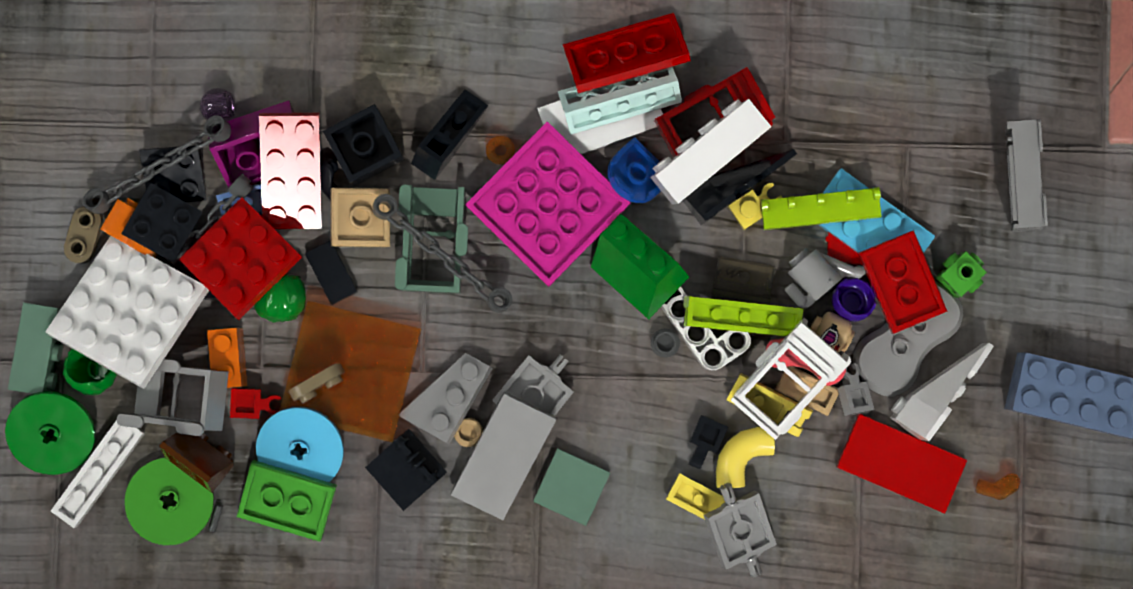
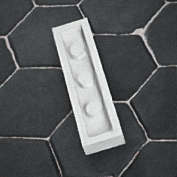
M116 420L54 505L51 512L71 527L77 528L146 432L140 428L120 426Z

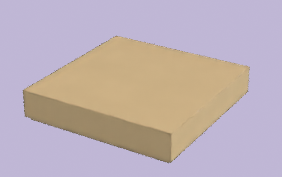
M330 189L331 247H390V222L377 218L372 211L375 199L381 194L390 195V189ZM385 204L379 205V209L382 212L389 211Z

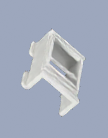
M805 318L794 327L780 344L773 342L756 361L758 368L735 392L731 399L738 408L775 440L780 434L783 435L788 432L800 419L801 411L829 381H835L851 363L850 356L845 353L840 355L807 326L808 320ZM788 348L821 376L812 388L786 367L785 362L778 360ZM774 363L777 365L778 370L784 371L807 391V394L778 425L745 396Z

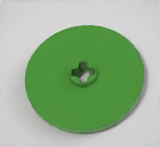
M166 458L153 460L141 467L130 480L125 494V511L131 526L141 537L159 545H177L193 539L209 522L214 507V493L208 491ZM173 493L177 504L175 507L169 506L168 509H165V502L162 501V498L164 496L169 497Z

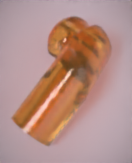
M1010 473L995 483L979 479L975 492L997 500H1003L1019 489L1020 478L1016 474Z

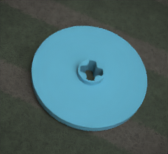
M298 406L280 410L264 423L257 437L256 455L259 462L330 482L341 467L344 445L338 428L326 415L312 408ZM297 443L300 444L301 448L307 449L303 456H300L298 451L293 450Z

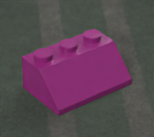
M289 100L227 121L231 128L230 137L226 141H214L209 144V149L228 188L242 173L251 180V185L261 182L259 113H295Z

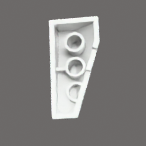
M990 343L980 344L909 393L905 398L901 396L891 409L894 412L891 419L917 439L930 441L952 411L948 404L962 396L965 391L966 383H964L966 377L970 379L977 373L994 346Z

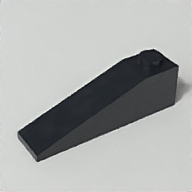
M794 149L713 175L682 201L700 225H703L792 159L797 153Z

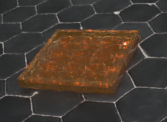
M308 301L280 410L298 406L312 408L326 415L338 429L393 442L422 329ZM338 362L341 363L345 370V373L341 375L342 382L329 389L326 385L315 390L318 395L303 404L300 399L295 402L293 401L288 392L290 389Z

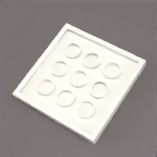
M110 236L45 332L61 343L145 389L209 290L193 278L148 254L140 253Z

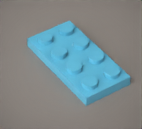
M840 168L823 191V194L869 188ZM882 197L880 198L881 218L819 225L857 253L913 230L924 253L935 238V235Z

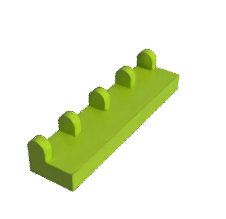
M874 187L872 189L847 190L825 194L818 193L816 195L797 197L790 196L769 200L762 199L763 229L773 230L881 218L880 188Z
M685 296L683 300V307L685 308L684 326L787 336L803 318V308Z

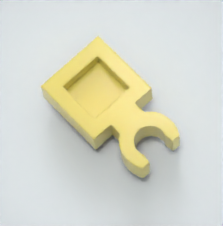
M773 183L765 185L759 196L751 190L728 206L743 230L762 219L761 200L770 199L767 196V191L774 186Z

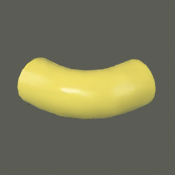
M755 427L740 431L729 439L718 455L716 487L720 488L721 485L724 486L726 483H731L732 488L745 487V467L748 461L757 456H773L775 452L774 438L761 427Z

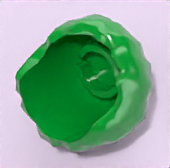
M285 274L254 305L256 313L273 323L295 320L304 310L306 304V290L301 277Z
M71 349L65 358L63 375L66 382L84 395L102 394L116 380L117 374L74 349Z

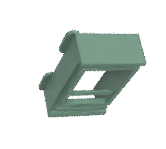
M402 185L399 189L398 209L408 217L409 223L414 226V215L457 217L456 233H453L451 230L446 232H426L431 236H441L447 239L456 237L455 256L462 260L463 256L467 253L468 227L464 224L466 189L464 187L442 189ZM404 229L402 258L396 261L395 287L398 290L408 292L461 294V279L455 275L454 282L411 280L413 236ZM455 261V270L460 273L462 266Z

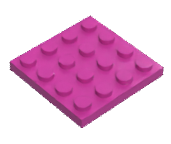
M546 122L465 206L550 287L631 203L621 197L613 189L610 182L553 126Z

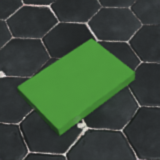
M253 460L249 468L237 517L321 542L337 485Z

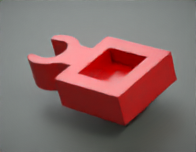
M231 388L230 418L259 419L260 410L275 414L280 410L271 409L269 403L273 399L281 400V397L273 394L266 398H261V389Z

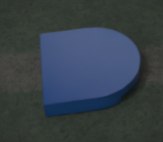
M633 137L610 160L607 169L609 182L613 189L624 199L634 203L649 202L661 192L650 178L655 174L652 168L660 161Z

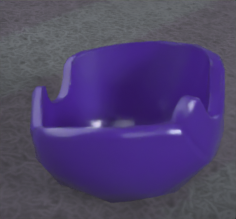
M844 279L833 291L832 306L839 316L848 321L857 322L867 318L875 309V294L870 285L861 279Z

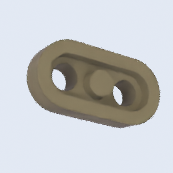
M84 206L74 212L64 244L65 256L70 261L82 264L89 262L94 257L102 231L100 228L104 223L102 214H94ZM89 215L91 221L87 226H84L82 219L84 216ZM77 243L82 245V251L79 254H76L74 251V246Z
M338 362L298 384L288 392L294 402L300 399L303 404L316 397L318 394L315 390L326 385L329 389L342 382L341 375L345 373V370L341 363Z

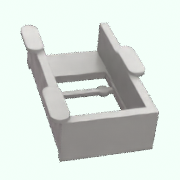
M1041 119L1009 121L1006 123L1005 136L1010 135L1007 138L1006 147H1008L1007 165L1011 225L1013 224L1012 232L1042 230L1044 226H1048L1046 193H1042L1040 152H1043Z
M164 359L145 389L137 385L134 414L119 413L117 424L134 428H141L144 423L176 427V431L179 434L201 436L204 431H222L229 372L182 367L179 361ZM165 372L175 373L170 417L160 415ZM180 374L205 377L200 421L176 418L179 384H181Z

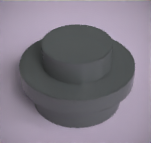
M660 329L651 338V348L660 357H671L676 354L680 347V339L671 329Z

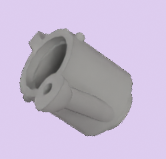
M805 248L789 262L793 269L788 274L806 296L794 283L789 284L785 288V292L798 307L807 309L842 278L859 279L866 272L863 266L853 267L819 252L817 248L811 253Z

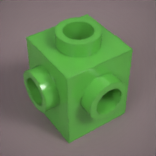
M965 251L958 255L954 252L942 263L945 268L936 276V279L955 298H959L967 291L973 293L983 284L984 281L981 278L987 272L982 268L984 263L976 254L972 252L969 254Z

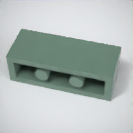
M23 302L8 390L34 394L51 391L56 388L58 375L55 373L56 362L61 359L63 346L60 344V341L49 336L45 331L61 308Z

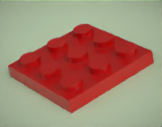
M242 197L179 260L235 318L240 320L302 256Z

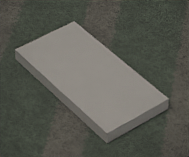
M504 391L454 485L451 496L504 520L557 417Z

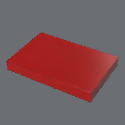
M914 230L858 253L891 334L948 312Z

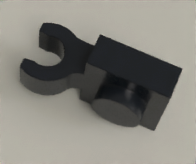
M701 415L689 441L697 445L689 465L701 469L708 451L717 454L728 427Z

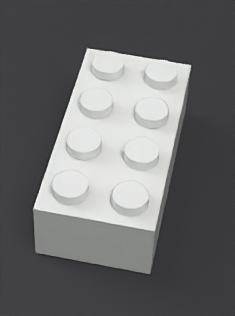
M737 99L721 111L724 116L722 119L717 121L714 118L698 130L701 134L696 140L692 137L687 139L675 149L678 153L677 156L672 160L668 156L652 168L655 174L650 178L672 205L679 204L771 128V125L750 99L743 102Z

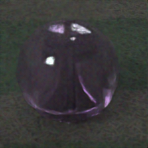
M224 88L211 89L201 98L200 112L205 120L218 115L229 121L235 116L236 112L234 98Z

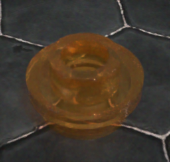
M495 136L487 143L486 154L492 163L504 165L514 156L515 147L508 137ZM497 146H504L506 153L502 156L495 153Z

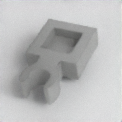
M853 363L849 365L850 374L846 368V373L841 379L843 386L837 388L844 416L875 410L867 381H859L860 370L858 364Z

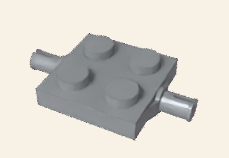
M559 354L550 367L539 364L528 355L492 401L497 404L505 391L555 416L574 393L573 390L562 382L558 375L569 361L564 359L557 367L563 358Z
M726 483L719 488L725 503L703 516L721 567L727 570L739 563H746L750 576L757 577L762 574L757 557L765 550L777 544L760 494L754 490L736 498L732 484Z

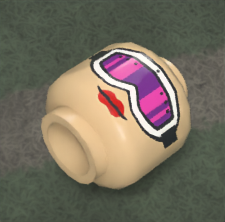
M831 311L826 312L822 318L816 316L810 327L812 331L838 353L847 350L855 335V331L852 330V323Z

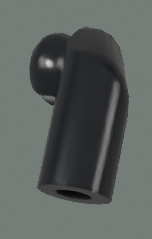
M332 158L320 162L321 190L330 201V189L338 188L333 182L334 173L339 169L337 161Z

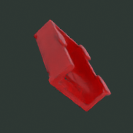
M748 67L712 87L704 85L684 98V103L655 118L654 122L673 157L678 155L675 149L682 144V141L669 119L706 98L710 99V105L715 108L720 119H722L724 116L718 105V99L714 98L713 94L724 88H727L733 101L739 99L743 102L750 99L772 127V120L776 117Z

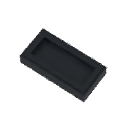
M331 240L305 253L331 305H335L358 292L336 248L331 247Z

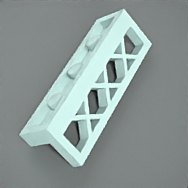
M673 67L582 93L577 92L576 86L558 91L570 135L682 102L679 82ZM667 71L668 76L661 78L653 77L654 74ZM629 81H638V83L633 86L625 85ZM610 89L608 93L597 94L599 90ZM577 96L582 97L578 102L571 104L567 102V99Z

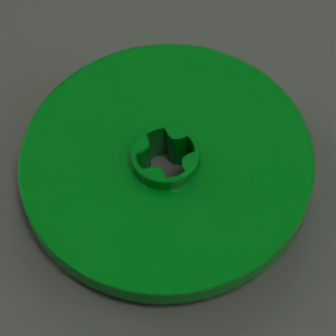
M44 391L31 394L14 406L7 418L5 436L10 451L25 467L42 474L58 475L70 472L86 461L95 443V427L90 414L77 400L62 393ZM50 428L55 430L51 438L46 436Z

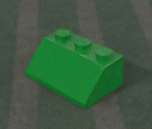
M621 213L600 234L591 268L648 320L689 278L677 261Z

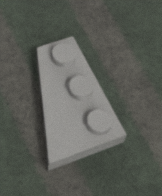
M465 353L398 416L450 444L493 368Z

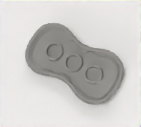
M935 280V283L948 312L895 334H891L886 322L881 328L865 336L857 344L853 353L852 364H858L860 370L859 379L862 382L867 381L868 387L872 391L887 397L897 396L907 391L915 382L922 361L929 351L952 337L958 331L963 320V306L959 298H955L939 281Z

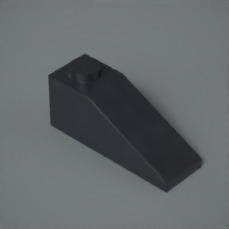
M464 89L420 143L411 164L435 180L451 161L488 108V105Z

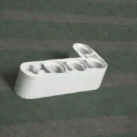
M681 287L677 290L679 296L673 297L667 304L664 303L661 306L700 365L707 370L722 368L744 353L751 344V337L748 332L727 330L716 338L710 328H702L704 332L703 338L698 342L692 341L688 336V330L691 326H684V317H676L671 311L674 302H683L684 297L687 296ZM734 332L740 333L744 338V344L740 349H734L729 344V337ZM709 349H715L719 352L720 360L717 365L711 366L706 363L705 353Z

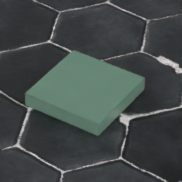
M557 448L533 502L586 526L610 472Z

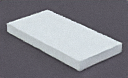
M629 81L625 85L633 86L636 85L638 81ZM610 89L599 90L597 94L608 93ZM582 97L567 99L568 104L578 102ZM560 100L537 108L542 124L544 125L548 122L581 155L657 128L654 122L655 118L663 115L662 110L657 109L570 135Z

